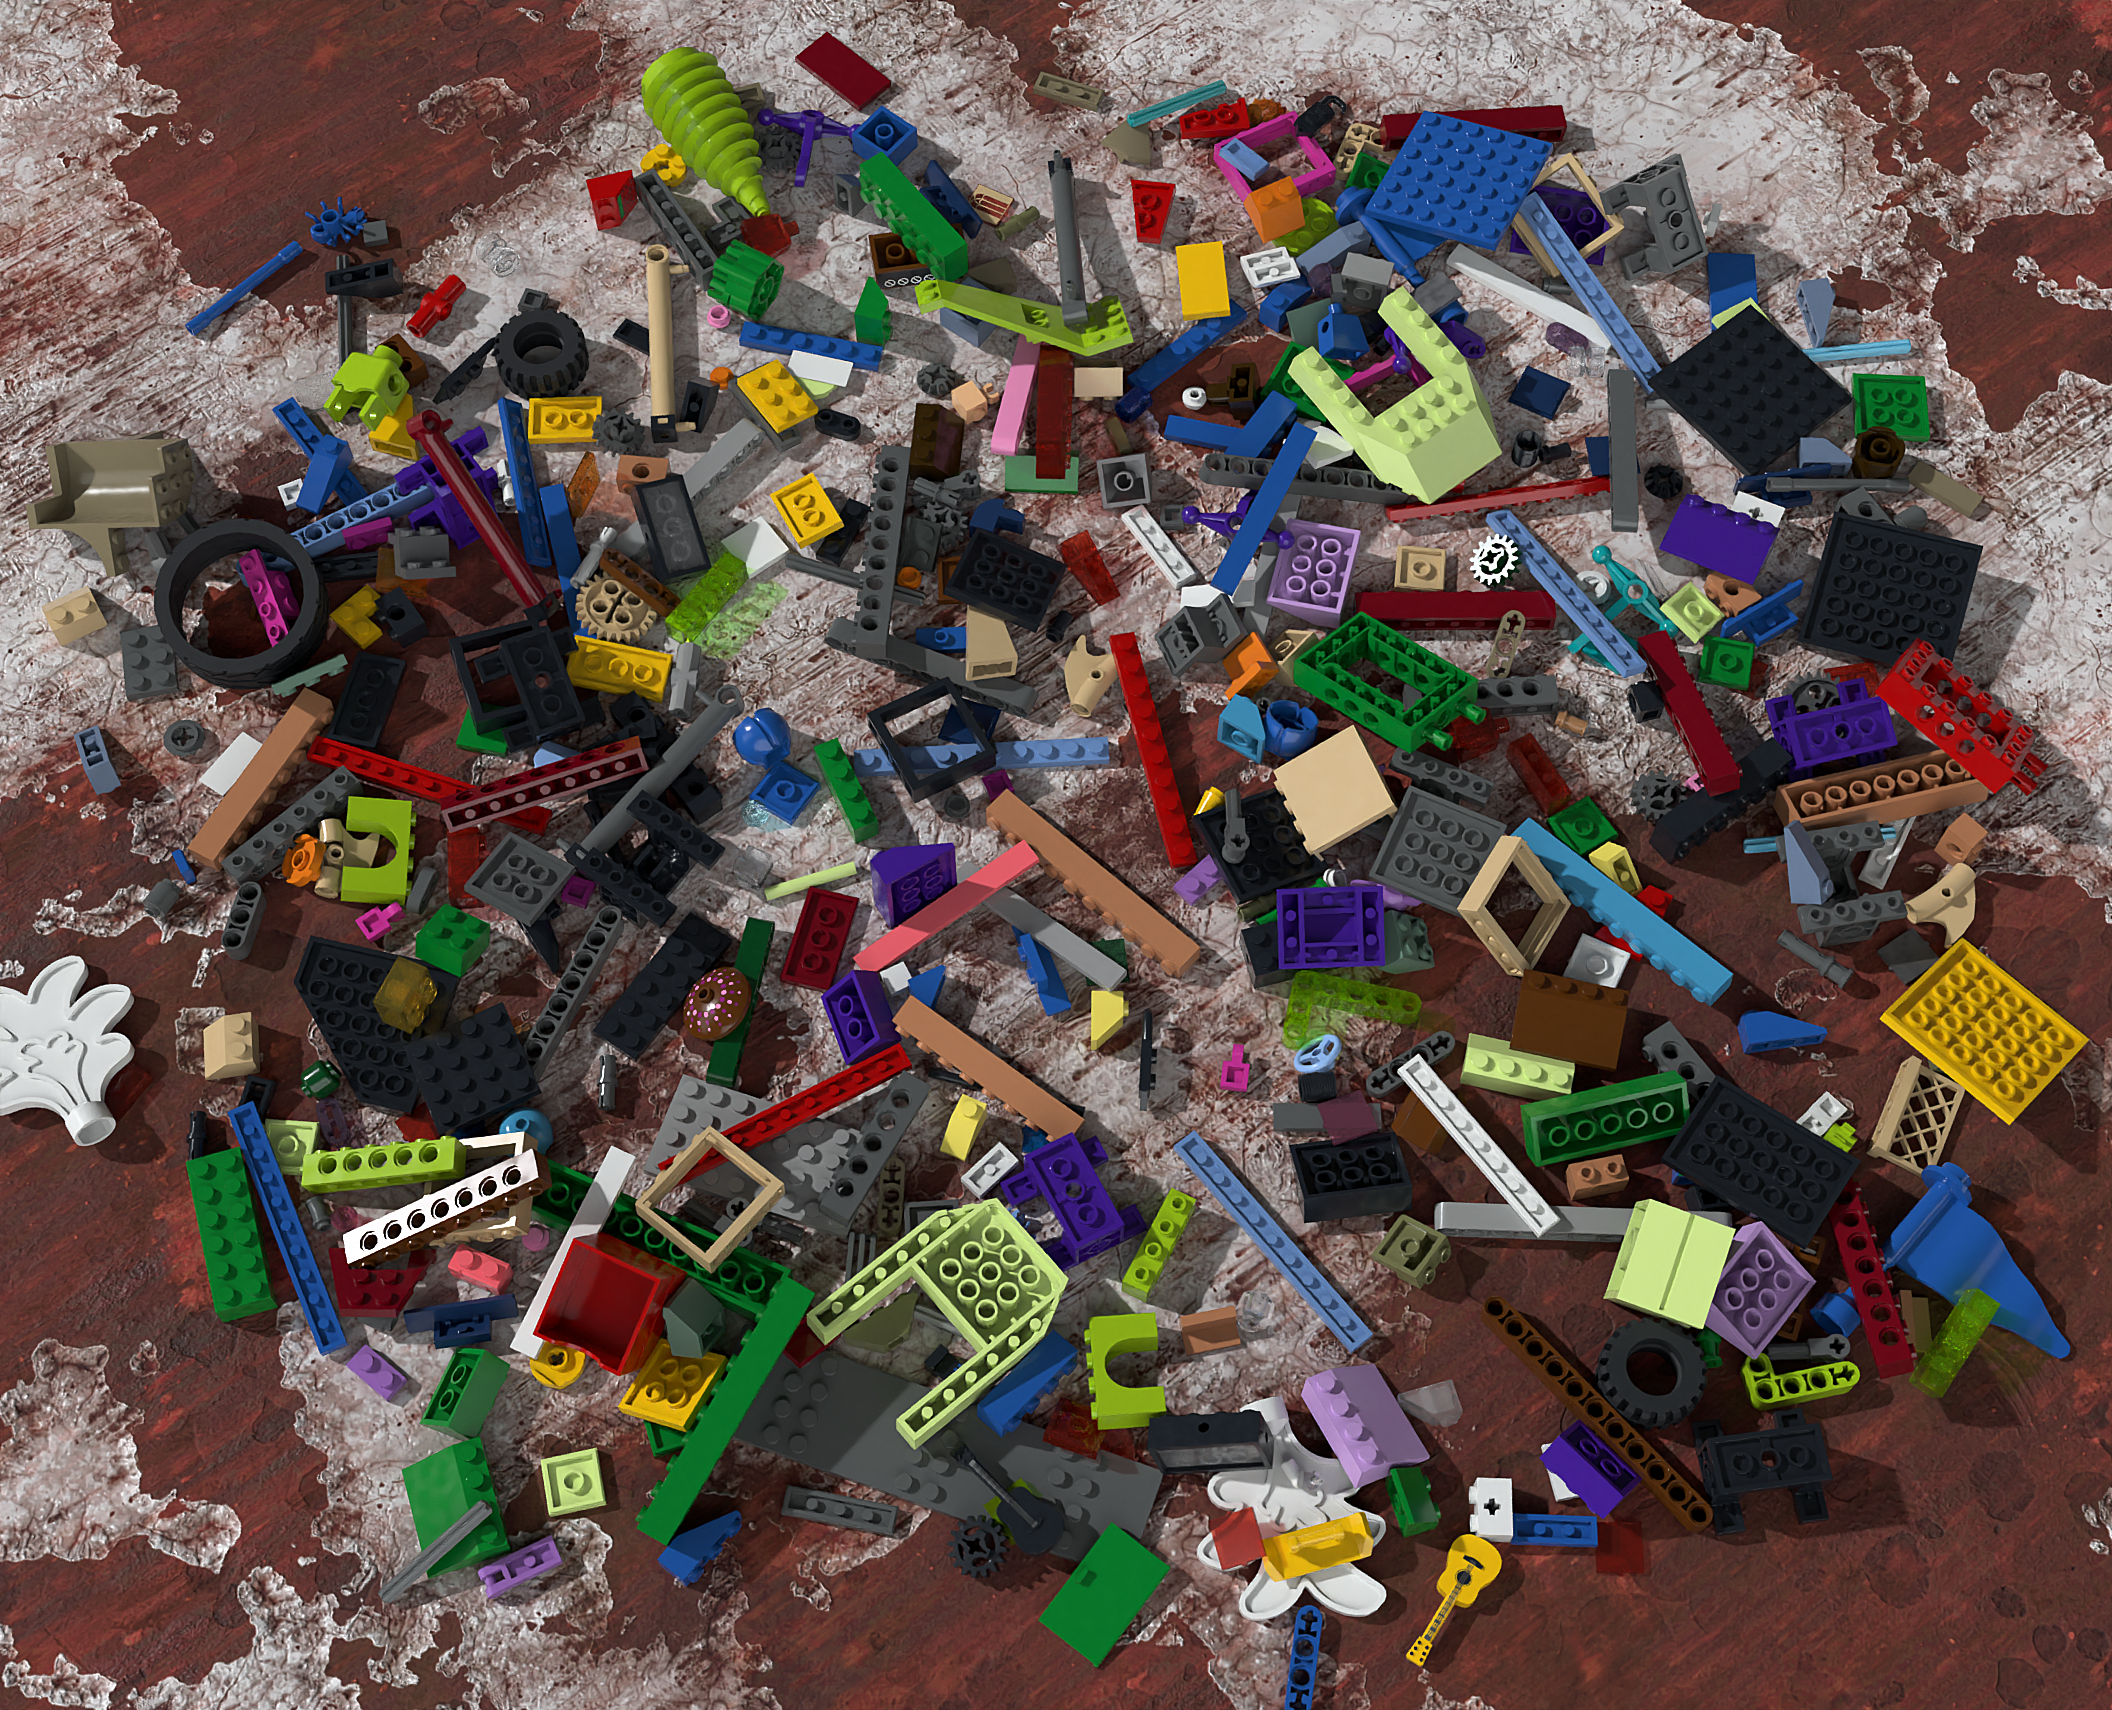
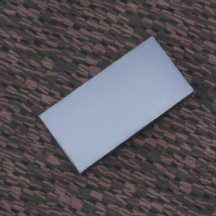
M1234 138L1220 149L1219 155L1252 181H1255L1269 169L1270 163L1237 138Z

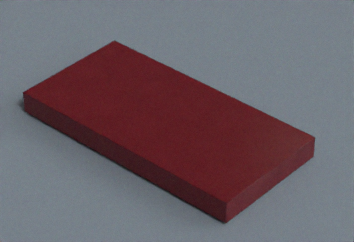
M829 32L824 33L795 57V62L859 112L891 87V80Z
M809 886L779 978L780 982L823 993L833 987L859 907L860 898Z

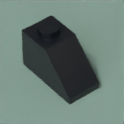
M699 376L688 380L679 422H695L696 429L691 431L702 433L715 408L720 383Z

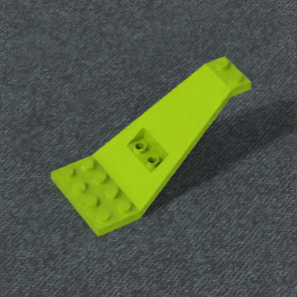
M939 279L933 281L925 280L919 283L918 286H914L921 315L946 307L1024 334L1027 342L1032 341L1033 344L1044 341L1088 357L1134 342L1118 295H1107L1093 303L1086 302L1089 323L1065 327L1061 306Z

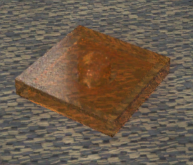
M585 452L566 489L572 515L579 519L583 517L601 481L596 458L592 452Z

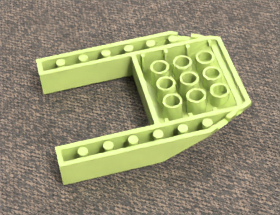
M1402 286L1384 298L1378 313L1434 377L1432 380L1374 418L1313 346L1294 357L1288 373L1342 437L1354 447V451L1380 481L1402 488V492L1414 495L1420 501L1430 505L1502 454L1489 404L1466 359Z
M997 1198L985 1200L980 1204L963 1205L962 1208L949 1211L946 1209L936 1211L806 1314L807 1325L826 1345L912 1277L978 1352L896 1419V1429L914 1450L1001 1380L1045 1336L1069 1281V1278Z

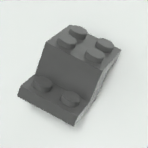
M423 526L420 527V531L410 530V528H395L394 533H388V543L394 545L395 575L406 580L456 577V567L450 565L448 534L440 532L439 528Z
M1220 593L1206 608L1184 606L1154 637L1173 676H1181L1195 662L1216 664L1248 633L1229 596L1225 593Z

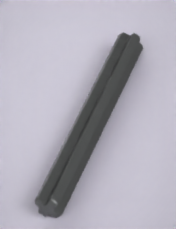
M486 1500L478 1501L379 1590L378 1594L385 1603H391L492 1513L493 1509Z

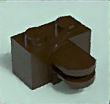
M1256 363L1232 364L1231 376H1227L1226 383L1209 384L1205 394L1210 407L1230 406L1234 420L1251 419L1259 409L1261 379Z

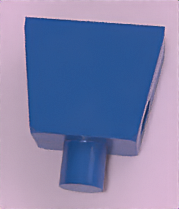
M1340 303L1328 306L1329 315L1318 323L1319 354L1322 358L1357 361L1370 351L1359 318L1356 315L1344 314L1342 304Z

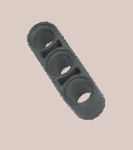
M246 882L238 889L221 937L224 949L229 957L234 960L245 959L251 952L267 906L266 896L261 887L255 882ZM257 895L255 899L248 900L251 896ZM249 918L247 922L239 924L243 919ZM235 942H241L238 946L231 947Z

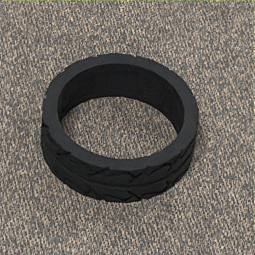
M225 519L209 524L208 527H202L186 536L173 549L174 552L168 555L159 571L155 584L157 589L154 591V612L158 627H160V631L169 646L183 664L198 677L216 686L230 689H261L297 673L310 661L311 656L317 652L324 640L329 623L327 621L330 617L329 595L325 582H323V577L303 545L285 530L269 522L254 519ZM259 549L261 552L274 554L289 561L300 571L304 587L301 612L295 625L285 638L271 649L246 658L223 659L207 655L187 642L182 621L185 597L194 580L213 562L230 554Z

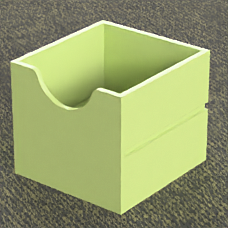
M1652 1199L1636 1202L1604 1299L1659 1319H1667L1668 1322L1677 1323L1687 1329H1690V1327L1703 1329L1736 1229Z

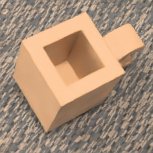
M971 380L951 391L952 405L965 420V423L969 424L973 421H979L987 415V403H996L999 400V393L988 394L993 391L991 383L984 385L979 390Z

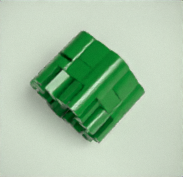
M734 239L731 245L735 246V248L728 246L725 255L722 254L714 263L713 276L715 277L711 280L709 286L715 288V290L709 288L707 295L715 299L716 302L755 321H759L778 296L785 267L777 259Z

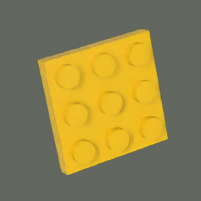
M661 1338L618 1405V1408L624 1414L687 1432L696 1420L695 1418L700 1409L710 1397V1393L718 1379H721L729 1360L726 1356L709 1351L702 1359L672 1355L668 1340Z

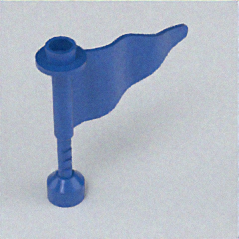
M1352 186L1343 191L1336 200L1338 210L1335 219L1339 225L1344 227L1360 221L1372 237L1371 241L1388 262L1394 263V269L1399 275L1404 276L1414 289L1427 282L1415 268V262L1423 259L1449 238L1365 216V208L1375 193L1371 188L1360 190L1357 186ZM1457 299L1430 318L1434 323L1455 320L1464 325L1469 317V313Z
M1950 1162L1944 1163L1942 1167L1928 1165L1921 1173L1922 1180L1929 1189L1928 1192L1880 1246L1885 1259V1264H1882L1883 1271L1885 1272L1889 1267L1897 1265L1907 1275L1930 1287L1966 1314L2012 1331L2057 1359L2066 1357L2070 1352L2071 1346L2054 1325L2041 1297L2017 1267L1996 1230L1983 1217L1967 1207L1972 1201L1971 1193L1968 1190V1187L1971 1185V1179L1968 1174L1959 1166ZM1866 1270V1271H1863L1862 1273L1868 1274V1273H1871V1272H1873V1271H1871V1270ZM1851 1287L1845 1293H1825L1810 1310L1813 1320L1829 1335L1841 1334L1848 1338L1861 1322Z

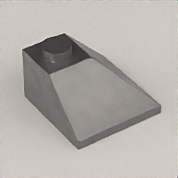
M1148 452L1096 460L1103 509L1152 502V475Z

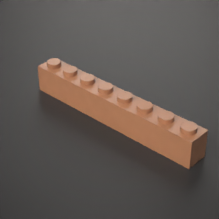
M306 687L303 689L187 847L193 859L220 872L223 868L220 862L232 854L239 845L244 843L249 830L260 821L262 812L268 804L273 803L278 790L289 781L291 773L297 764L302 763L306 752L313 744L316 736H320L324 727L332 722L335 709L330 699Z
M909 996L892 1021L897 1025L895 1031L906 1039L910 1035L917 1039L918 1043L916 1046L927 1054H930L931 1051L935 1052L940 1056L937 1061L949 1070L953 1066L960 1070L961 1074L959 1077L970 1085H973L974 1082L978 1083L983 1087L981 1093L992 1101L996 1097L1003 1101L1005 1104L1002 1108L1013 1116H1016L1018 1113L1026 1118L1024 1124L1035 1132H1038L1039 1129L1048 1134L1046 1139L1049 1142H1053L1071 1132L1076 1137L1086 1123L1085 1119L914 996Z

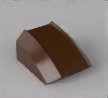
M1449 1088V1090L1465 1107L1467 1101L1461 1095V1093ZM1411 1089L1391 1128L1398 1136L1421 1149L1439 1153L1449 1133Z

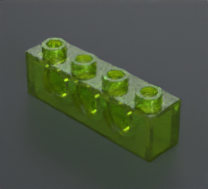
M726 551L665 620L667 635L680 644L693 642L748 580L746 563Z
M1978 1288L1966 1289L1908 1382L1931 1398L1943 1397L2001 1304Z

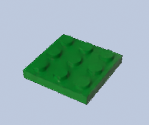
M1291 341L1261 391L1260 399L1265 401L1274 390L1298 404L1296 415L1304 419L1321 422V426L1325 427L1328 419L1288 373L1294 357L1308 349ZM1323 358L1342 381L1351 378L1355 374L1356 368L1335 359Z
M1852 374L1851 388L1855 439L1870 427L1883 426L1895 431L1896 436L1900 440L1928 442L1930 428L1925 376Z

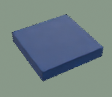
M781 760L773 765L751 793L749 799L792 826L819 791L821 784Z

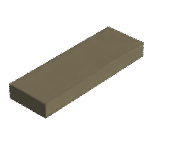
M1042 71L1033 87L1034 94L1093 112L1098 111L1105 96V90Z
M1919 460L1907 476L1911 485L1970 518L1983 499L1981 495Z

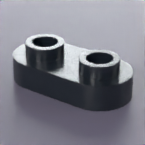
M822 409L815 414V428L819 433L843 441H854L861 434L860 422L853 416L831 409Z

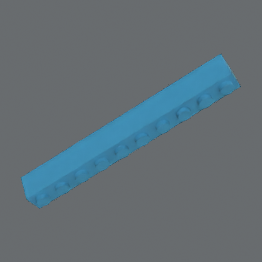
M1531 818L1524 821L1510 835L1522 837L1524 841H1527L1529 848L1539 857L1541 864L1552 875V879L1575 906H1581L1594 921L1602 922L1615 937L1622 938L1629 943L1634 952L1647 957L1656 969L1663 970L1669 974L1674 983L1687 988L1697 1001L1705 1002L1708 1006H1711L1731 986L1733 973Z

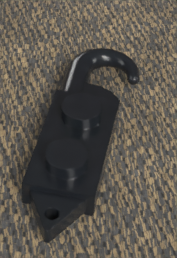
M1327 95L1319 102L1314 103L1294 122L1295 136H1308L1312 139L1335 116V112L1329 104L1338 105L1342 109L1341 114L1345 115L1347 112L1345 102L1337 96Z
M496 336L489 339L475 353L473 352L440 384L441 388L432 400L436 405L447 399L451 401L455 396H459L472 379L475 380L481 375L487 354L494 349L496 344Z
M1150 1008L1144 1010L1142 1023L1138 1096L1140 1098V1111H1147V1099H1149L1150 1090H1155L1156 1074H1151V1064L1156 1065L1157 1049L1152 1048L1153 1011Z

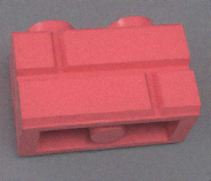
M462 1243L458 1246L448 1265V1269L453 1277L485 1291L490 1290L492 1294L497 1296L504 1295L514 1275L510 1264Z

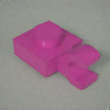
M394 902L382 912L377 906L355 921L371 944L393 930L389 923L400 921L406 915L398 902Z
M1233 1044L1231 1061L1223 1060L1220 1089L1238 1092L1247 1091L1250 1064L1242 1063L1244 1045Z

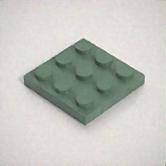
M338 654L270 685L275 695L281 694L282 697H286L297 692L295 687L304 683L308 687L320 682L319 676L328 673L329 676H333L344 671L343 666L348 663L344 654Z

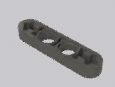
M1439 1031L1375 1070L1366 1080L1365 1090L1367 1094L1373 1098H1382L1404 1085L1406 1082L1402 1077L1395 1076L1392 1068L1403 1066L1414 1057L1415 1053H1425L1428 1057L1426 1063L1430 1067L1444 1060L1453 1052L1455 1046L1454 1037L1449 1032ZM1438 1040L1442 1043L1448 1042L1446 1049L1441 1046L1433 1054L1432 1050L1437 1047ZM1387 1074L1388 1080L1383 1083L1381 1090L1378 1087H1372L1374 1080L1380 1083L1385 1080Z

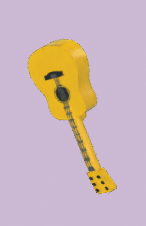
M1471 1534L1462 1535L1453 1542L1448 1552L1446 1570L1437 1582V1590L1444 1597V1600L1422 1637L1419 1636L1406 1654V1658L1419 1667L1424 1664L1432 1647V1641L1454 1605L1463 1608L1470 1607L1475 1601L1478 1592L1488 1586L1498 1575L1502 1564L1501 1556L1489 1542Z

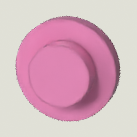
M716 305L709 310L707 320L712 327L723 328L730 323L731 314L724 306Z
M539 1224L531 1225L529 1234L522 1235V1242L525 1248L533 1252L543 1250L550 1241L548 1230Z

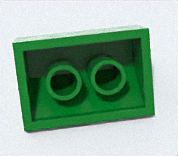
M456 1347L419 1424L458 1440L466 1441L478 1437L483 1429V1422L488 1412L495 1404V1397L507 1379V1372L511 1365L484 1349Z

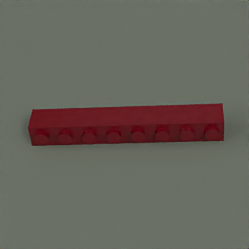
M1562 105L1433 112L1546 142H1563L1567 129ZM1422 113L1382 115L1379 132L1383 152L1401 150Z
M1418 590L1411 592L1362 591L1355 592L1353 602V616L1362 611L1394 631L1498 630L1502 617L1511 610H1517L1524 615L1525 626L1523 630H1553L1556 621L1555 600L1545 590H1536L1534 592H1521L1520 590L1509 592H1496L1494 590H1487L1485 592H1472L1469 590L1460 592H1447L1444 590L1436 592H1422ZM1516 616L1507 619V622L1510 623L1509 630H1513L1516 625L1519 626Z
M1666 629L1638 637V655L1646 662V672L1651 681L1655 680L1665 709L1709 797L1739 789L1740 777L1743 776L1739 762H1734L1731 746L1724 743L1722 729L1719 725H1715L1711 708H1706L1703 692L1696 689L1694 675L1692 672L1688 673L1684 656H1679L1676 640L1670 638Z

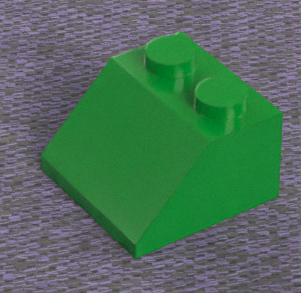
M868 276L854 313L856 340L859 343L884 348L886 341L891 340L893 335V326L890 325L892 312L889 311V301L874 278Z
M1420 1467L1391 1469L1384 1485L1403 1538L1435 1529L1441 1514L1437 1503L1431 1501L1428 1493L1431 1491V1486L1427 1475H1422Z

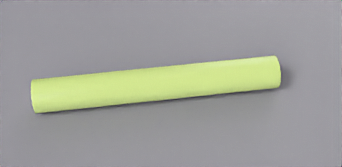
M849 862L766 887L764 891L768 901L808 889L809 886L814 887L857 874L854 862Z

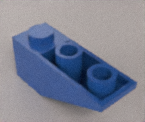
M736 1510L675 1537L657 1559L660 1566L686 1587L690 1582L695 1583L704 1572L703 1567L709 1559L713 1561L723 1549L722 1544L728 1536L732 1538L742 1526L740 1523L742 1521L740 1512Z

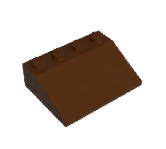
M1524 969L1518 991L1509 1049L1615 1072L1630 991Z

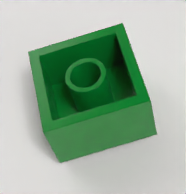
M445 903L416 934L415 957L461 978L489 947L490 924Z

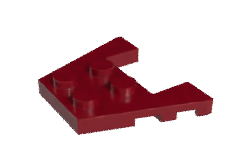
M329 1248L328 1252L341 1317L397 1318L413 1295V1289L418 1281H422L427 1275L426 1270L430 1264L436 1262V1249L411 1250L406 1270L352 1269V1266L347 1263L345 1248Z

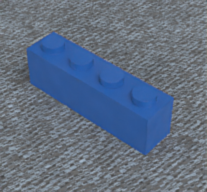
M1273 390L1224 454L1268 459L1272 451L1271 447L1275 443L1278 445L1284 437L1285 429L1287 427L1291 428L1298 417L1296 415L1298 404Z
M1053 1329L978 1404L977 1417L1001 1438L1008 1431L1012 1433L1020 1425L1021 1418L1027 1412L1029 1414L1034 1412L1041 1402L1040 1399L1046 1393L1050 1395L1059 1385V1380L1064 1375L1069 1376L1078 1365V1350Z

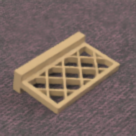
M1912 1055L1901 1063L1866 1154L1874 1158L1881 1156L1921 1177L1923 1169L1917 1166L1914 1157L1924 1154L1928 1165H1937L1965 1089L1961 1085L1921 1065L1922 1060ZM1920 1074L1929 1079L1931 1088L1921 1089L1918 1082ZM1947 1087L1956 1092L1953 1101L1946 1103L1940 1089ZM1934 1091L1940 1105L1929 1107L1924 1094ZM1918 1096L1923 1110L1913 1113L1909 1100L1912 1097ZM1942 1109L1946 1118L1945 1122L1937 1125L1931 1111ZM1925 1113L1931 1127L1921 1130L1915 1116ZM1909 1118L1914 1133L1904 1135L1900 1123L1902 1120ZM1933 1131L1937 1143L1936 1146L1928 1148L1923 1134ZM1916 1136L1922 1150L1912 1153L1906 1139ZM1900 1141L1905 1155L1901 1157L1889 1152L1892 1144Z

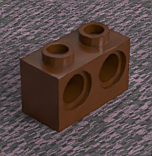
M399 333L379 344L393 349L402 357L403 363L399 370L409 382V389L407 391L429 378L426 364Z

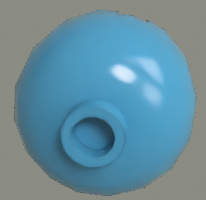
M519 1107L510 1111L502 1119L499 1126V1135L526 1132L537 1139V1151L542 1155L546 1154V1150L550 1144L552 1145L554 1140L553 1128L549 1119L540 1110L532 1107ZM508 1154L507 1156L512 1158L515 1157V1154Z

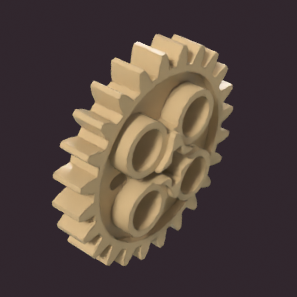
M606 571L603 572V578L595 574L593 582L587 579L585 587L581 586L580 593L577 594L575 611L578 612L577 620H582V628L589 627L588 635L597 633L598 640L605 637L608 642L614 639L616 643L620 644V640L624 639L628 645L631 637L639 641L640 634L646 636L648 629H652L653 621L656 620L657 613L652 607L615 578L609 576ZM645 588L651 594V588ZM624 592H626L625 596H623L621 605H618L620 597ZM612 610H615L610 623H606L611 617Z

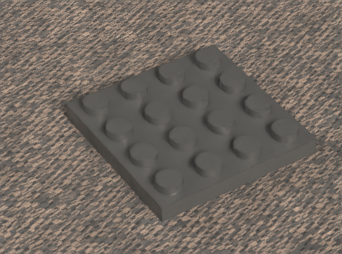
M1409 785L1370 871L1368 880L1464 919L1457 908L1500 837L1504 835L1507 825Z

